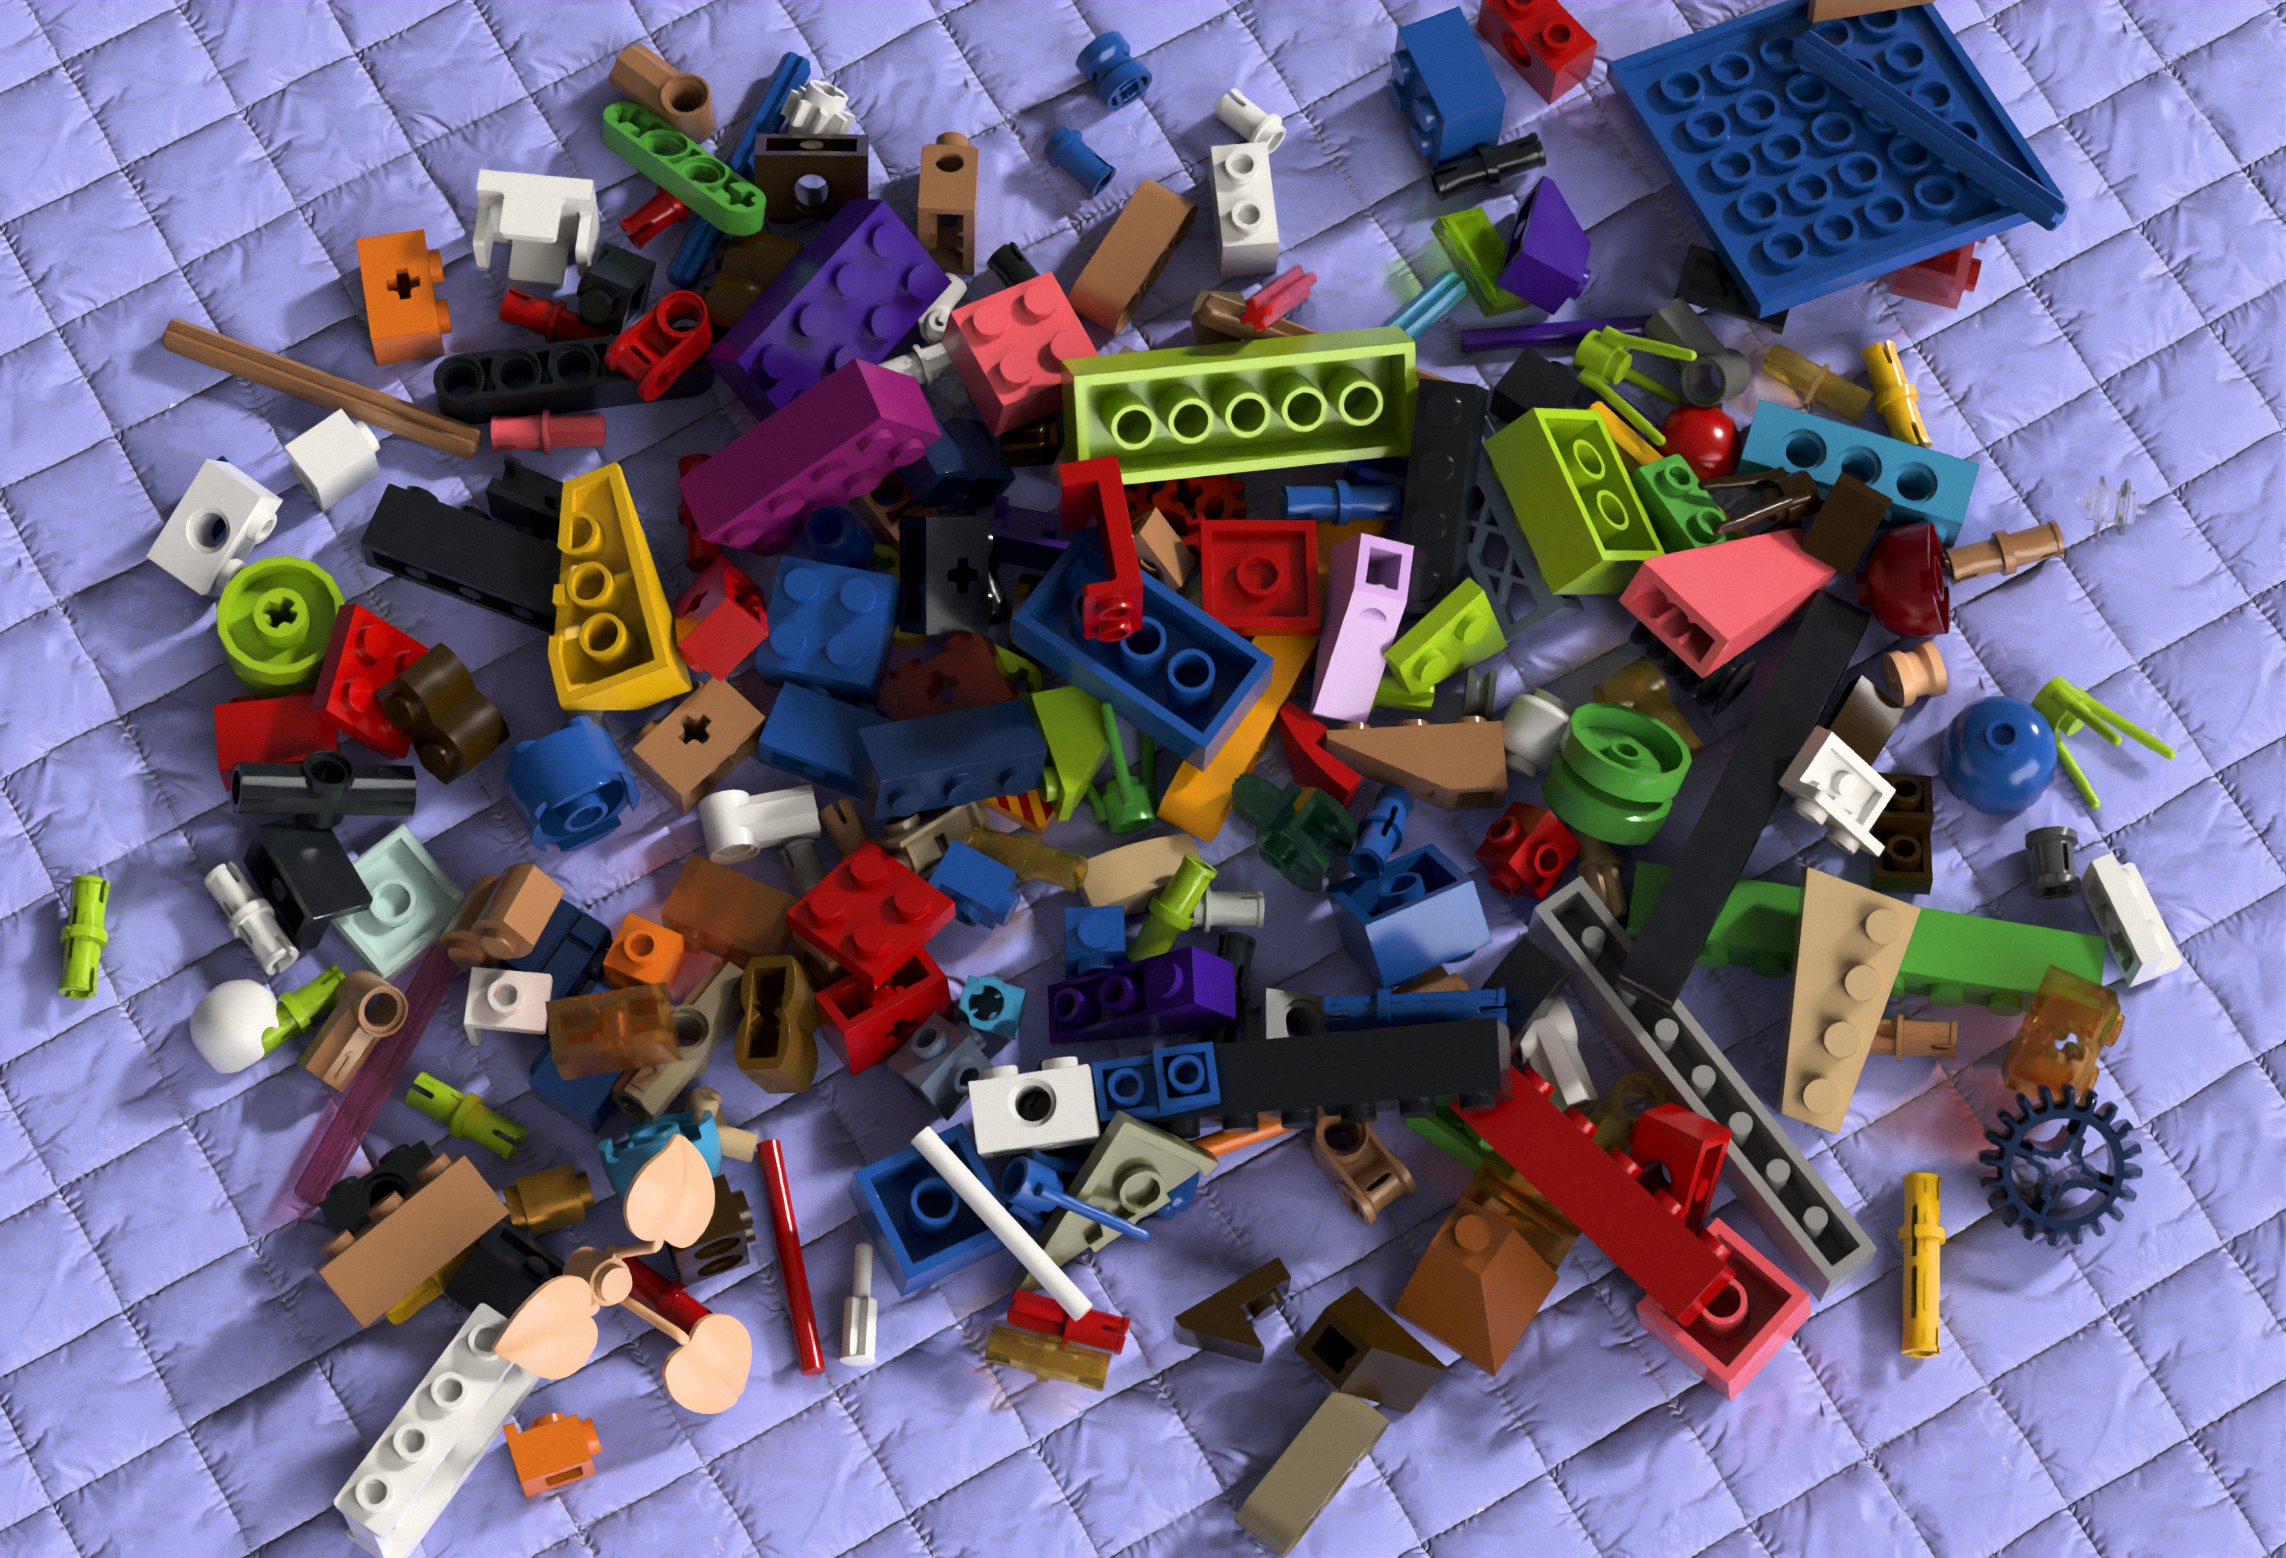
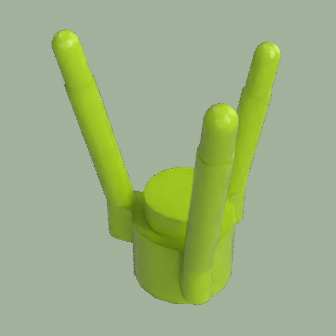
M1608 325L1602 333L1595 329L1591 330L1581 341L1573 359V369L1580 372L1578 381L1594 389L1656 445H1664L1665 437L1607 383L1611 382L1618 385L1623 379H1626L1656 396H1660L1678 405L1682 402L1680 394L1630 367L1632 355L1626 352V347L1687 361H1694L1697 358V353L1694 350L1624 334Z
M2057 676L2049 681L2031 702V705L2046 717L2055 734L2057 758L2090 808L2094 810L2100 807V800L2058 735L2061 731L2067 736H2072L2086 724L2112 745L2117 746L2121 744L2122 737L2105 723L2107 722L2164 758L2172 760L2175 757L2176 753L2172 748L2093 699L2080 686L2075 688L2063 676Z

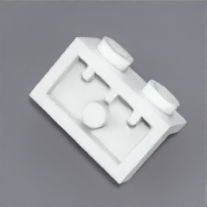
M2113 852L2091 860L2081 879V892L2103 936L2107 937L2106 943L2128 987H2133L2177 970L2182 964V958L2135 864L2129 862L2119 866Z

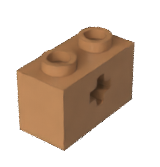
M711 676L704 683L701 681L694 682L692 684L693 690L681 694L676 703L677 708L662 722L656 719L647 724L634 741L635 746L632 748L635 770L683 816L690 812L700 800L706 797L759 748L758 741L766 725V717L725 679L719 682L715 677ZM691 736L693 740L686 744V739ZM706 736L707 741L701 744L699 741Z

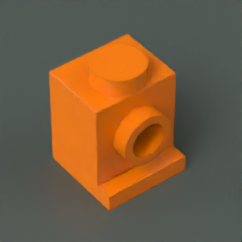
M561 1412L551 1413L533 1420L528 1425L529 1430L520 1433L517 1432L514 1422L502 1426L526 1498L596 1474L591 1456L602 1452L591 1417L579 1421L577 1414L565 1417Z

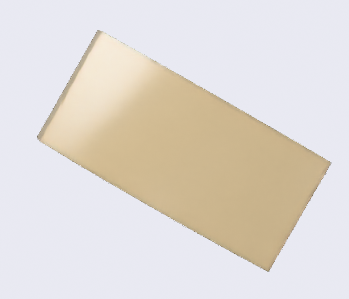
M1190 833L1170 835L1129 844L1092 857L1075 865L1071 875L1086 907L1124 906V915L1139 914L1145 912L1150 898L1162 895L1169 881L1181 865L1182 858L1186 853L1200 859L1201 857Z

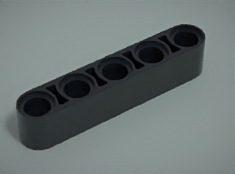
M683 326L671 329L679 332L689 331L694 327ZM619 335L454 355L438 364L434 371L433 384L441 414L470 425L491 423L492 415H542L543 409H549L550 415L689 398L704 394L715 381L716 371L705 360V357L713 349V345L711 342L705 354L699 357L702 360L700 363L688 367L661 396L652 401H645L638 394V386L626 374L620 372V369L612 370L604 362V356L608 348ZM572 371H583L588 374L585 378L576 382L563 379L567 373ZM516 378L531 380L527 386L520 389H512L506 386L508 382ZM469 385L474 387L470 393L463 396L449 394L456 386Z

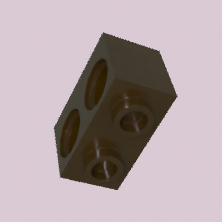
M725 1174L712 1178L715 1190L713 1214L705 1231L696 1242L688 1247L679 1248L664 1241L678 1280L686 1286L750 1264L747 1244L756 1241L752 1227L754 1223L743 1190L739 1189L731 1192Z

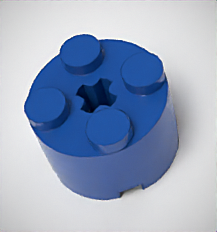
M589 716L572 718L559 731L549 734L538 741L526 740L513 746L506 754L505 759L509 767L503 777L504 789L533 845L540 851L547 852L545 844H557L561 852L574 851L591 845L608 836L622 825L618 814L628 804L633 812L639 804L640 791L610 734L604 728L594 725Z

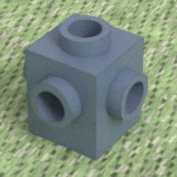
M936 1012L886 1062V1065L914 1099L947 1122L970 1098L968 1082L983 1080L982 1070L994 1067L981 1051L987 1045L986 1041L973 1027L963 1020L953 1025Z

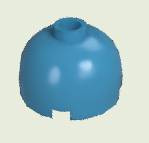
M692 1110L661 1115L654 1125L635 1123L627 1127L630 1138L616 1145L612 1134L605 1137L597 1145L603 1169L613 1190L624 1200L625 1193L635 1174L667 1144L673 1133L684 1136L697 1148L705 1159L712 1178L716 1177L720 1169L722 1152L720 1137L710 1110H704L701 1120L694 1123L690 1120V1118L695 1119Z

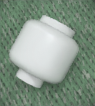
M1539 688L1536 689L1534 695L1521 694L1517 696L1502 720L1504 751L1507 753L1505 755L1506 766L1529 779H1533L1537 770L1546 774L1557 751L1561 750L1560 741L1575 708L1555 695Z

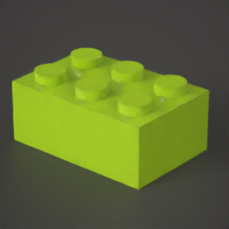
M1532 408L1483 442L1492 461V473L1503 486L1514 510V521L1520 532L1526 536L1537 560L1538 574L1542 581L1550 588L1552 595L1619 594L1627 588L1644 561L1651 557L1665 555L1599 410Z

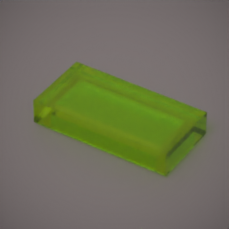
M1482 207L1438 217L1430 229L1459 276L1466 283L1467 289L1485 318L1528 308L1531 303L1495 284L1506 246Z

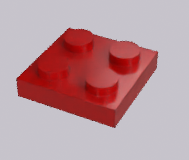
M1200 520L1201 610L1240 636L1319 635L1320 610L1316 520Z
M357 603L340 605L309 712L389 760L406 759L411 738L386 718L377 698L376 690L429 648Z
M866 839L786 912L787 926L874 991L956 916L955 902L869 839Z

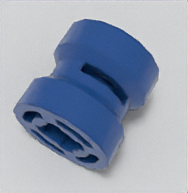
M1111 31L1094 39L1082 50L1076 60V67L1085 79L1096 81L1098 96L1110 110H1117L1134 102L1146 91L1152 82V74L1143 62L1133 60L1129 56L1131 46L1118 31Z

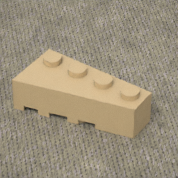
M1802 866L1776 1111L1839 1134L1921 908L1813 868Z

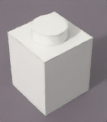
M339 409L284 446L291 471L323 511H326L380 475L375 452L380 450L377 439L363 421H359L354 425L342 409Z

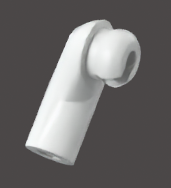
M951 273L945 274L952 283L917 321L922 339L931 345L942 341L950 311H952L967 291L965 283Z

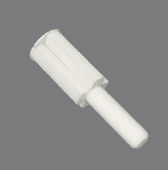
M860 1242L855 1246L852 1297L844 1299L842 1350L839 1361L842 1364L854 1367L872 1366L876 1363L874 1357L877 1300L870 1298L873 1246L868 1242Z

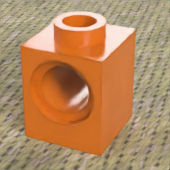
M628 912L602 963L607 987L661 1010L686 960L683 935Z

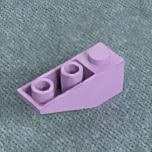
M1364 533L1355 535L1332 546L1310 715L1344 723L1367 722L1387 662L1383 654L1392 647L1407 603L1414 546Z

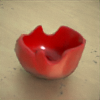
M1688 403L1680 405L1677 409H1672L1664 418L1658 431L1665 437L1666 441L1662 446H1658L1655 443L1653 446L1664 458L1674 454L1681 455L1700 481L1702 479L1732 475L1740 457L1742 438L1735 420L1716 406L1702 407Z

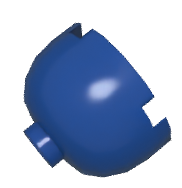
M1986 696L1967 704L1949 723L1940 747L1941 774L1950 792L1960 801L1962 798L1968 804L1978 807L1977 811L1988 815L2014 814L2033 806L2049 787L2058 762L2055 734L2046 717L2030 703L2011 696Z

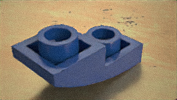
M1213 1042L1152 1049V1055L1092 1062L1100 1126L1109 1125L1118 1110L1137 1119L1144 1120L1221 1103Z

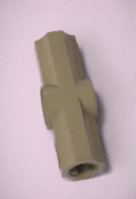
M716 961L683 1003L670 1008L662 1015L658 1023V1033L611 1089V1100L620 1107L624 1115L640 1125L642 1123L654 1125L690 1080L699 1078L708 1070L711 1064L712 1052L745 1013L741 1001V982L744 970L731 962L720 963ZM681 1039H690L695 1041L696 1044L682 1047L674 1044V1042Z

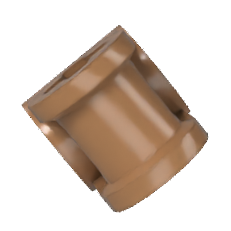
M1340 1115L1320 1117L1318 1119V1125L1315 1128L1310 1144L1311 1156L1316 1165L1319 1166L1338 1190L1339 1195L1351 1213L1363 1225L1368 1227L1377 1221L1376 1213L1400 1195L1409 1197L1417 1191L1414 1179L1408 1169L1384 1145L1368 1123H1342ZM1331 1130L1345 1131L1352 1137L1355 1146L1348 1151L1334 1150L1327 1145L1324 1135Z

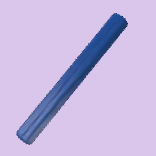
M787 52L782 56L724 163L750 183L755 177L754 152L756 134L779 133L787 118L781 114V111L791 89L797 91L799 86L803 87L811 74L810 61L794 52ZM696 214L666 269L667 280L672 285L678 286L681 289L688 291L693 289L724 232L699 214Z

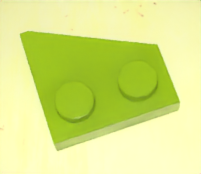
M1468 577L1383 655L1396 683L1413 696L1501 652L1508 645L1485 591Z

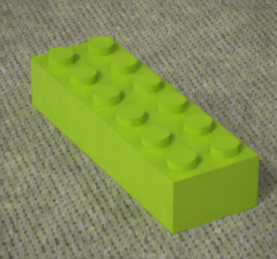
M1398 325L1060 360L1066 463L1117 455L1123 485L1410 455L1417 402L1415 341Z

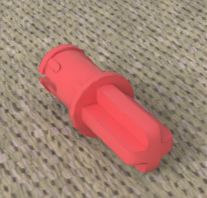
M543 409L542 415L491 416V444L493 452L544 450L545 455H551L552 448L601 447L606 441V421L601 414L550 416V410Z

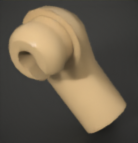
M706 1086L695 1088L689 1095V1101L684 1105V1111H693L695 1119L690 1118L691 1122L700 1121L704 1110H710L720 1137L722 1155L752 1163L759 1134L728 1126L719 1107L721 1103L719 1093L713 1088Z

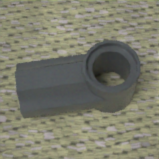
M1682 296L1671 300L1645 323L1646 325L1642 331L1650 340L1694 350L1697 353V358L1694 361L1664 356L1681 376L1682 391L1686 398L1694 405L1702 407L1717 405L1739 396L1749 386L1751 370L1745 356L1738 350L1725 348ZM1711 366L1721 376V388H1718L1711 379Z

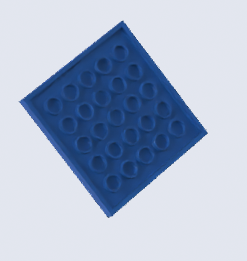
M1788 0L1607 64V80L1758 319L2032 221L1796 61L1791 55L1792 45L1796 38L1800 37L1805 30H1812L2062 200L2064 199L2059 188L1933 3L1812 23L1807 19L1809 0Z

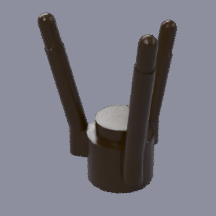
M1781 466L1763 473L1702 479L1698 482V488L1705 491L1766 485L1768 488L1762 490L1760 494L1762 506L1731 517L1712 527L1713 534L1718 536L1764 518H1768L1773 523L1777 522L1757 534L1761 535L1802 527V518L1819 512L1820 497L1814 480L1805 470L1788 475L1784 467Z

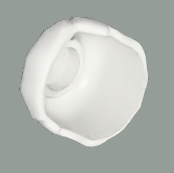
M249 979L227 981L209 991L197 1004L189 1022L193 1043L206 1063L218 1073L224 1074L239 1072L259 1061L264 1056L261 1041L262 1033L268 1027L272 1029L279 1027L276 1017V999L267 988Z

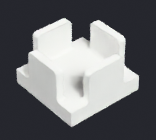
M479 169L476 187L478 210L473 236V249L477 267L489 268L493 242L512 245L508 279L512 285L562 289L565 286L569 253L572 250H575L578 276L582 277L585 269L590 265L592 266L594 252H598L601 234L593 180Z

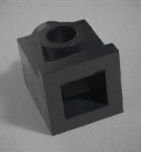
M604 242L600 247L596 266L590 265L585 269L577 288V297L580 298L578 321L612 335H619L624 332L645 311L657 262Z

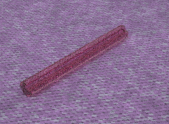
M439 943L431 946L404 994L408 1003V1016L403 1026L396 1033L387 1037H381L297 1182L294 1194L305 1203L319 1207L318 1203L327 1198V1191L342 1178L459 971L460 966L450 959L448 951Z

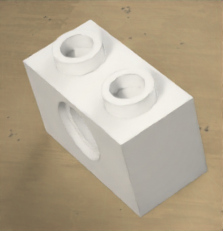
M1267 142L1211 146L1208 178L1220 277L1276 273L1279 236Z
M206 459L146 557L198 594L221 597L224 587L241 569L247 567V564L244 562L254 546L263 542L273 531L277 522V515L275 513L283 500L231 463ZM222 517L226 524V536L222 543L217 546L212 537V529L215 522Z
M1068 1056L1044 1060L1041 1062L1042 1071L1018 1074V1067L1015 1065L982 1070L983 1080L968 1082L978 1154L984 1160L1027 1154L1031 1149L1041 1152L1098 1143L1102 1136V1129L1099 1120L1094 1075L1089 1064L1078 1065L1077 1057ZM1043 1091L1049 1094L1051 1100L1048 1114L1038 1121L1024 1120L1019 1110L1022 1099L1030 1092Z

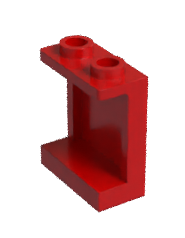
M1117 455L1058 464V511L1062 531L1091 526L1098 527L1108 578L1106 582L1088 584L1082 587L1081 627L1083 637L1085 639L1097 637L1102 642H1114L1125 639L1133 631L1142 630L1143 582Z

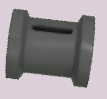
M2051 826L2032 830L2025 835V847L2032 851L2034 878L2029 881L2031 896L2039 899L2068 898L2081 892V881L2075 875L2073 847L2078 845L2077 831L2069 827Z

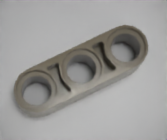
M1335 1388L1245 1500L1237 1512L1234 1521L1281 1558H1285L1370 1453L1386 1431L1390 1420L1359 1396Z

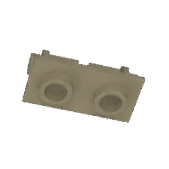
M973 801L963 806L951 805L919 811L904 817L893 816L884 823L886 830L870 841L880 848H887L893 858L918 875L943 858L935 840L937 836H939L945 852L954 839L965 844L984 832V824L989 822V814L982 804Z

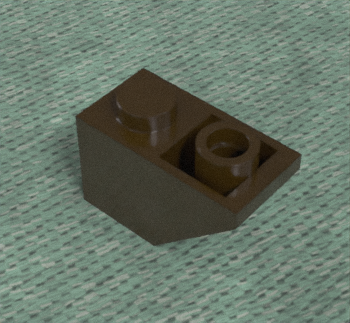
M1357 1286L1329 1304L1294 1348L1300 1356L1338 1390L1408 1413L1415 1409L1447 1368Z

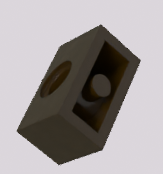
M756 134L754 152L755 187L760 189L766 197L764 218L775 224H793L800 219H824V221L829 223L850 199H869V135ZM812 174L820 176L826 183L819 188L812 189L804 187L798 180L805 175Z

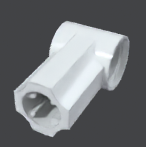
M811 785L753 796L742 790H726L708 795L698 803L708 859L714 864H736L754 858L763 848L788 844L800 838H821L818 812Z
M1559 995L1546 1017L1533 1021L1514 1052V1056L1521 1065L1526 1064L1527 1067L1530 1065L1556 1089L1548 1099L1564 1114L1572 1105L1583 1113L1590 1107L1597 1105L1599 1097L1576 1046L1578 1044V1033L1572 1013L1564 998Z

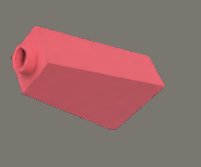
M1800 527L1651 557L1643 562L1618 601L1703 679L1808 608L1819 589H1825L1837 570L1801 549V543L1807 533Z

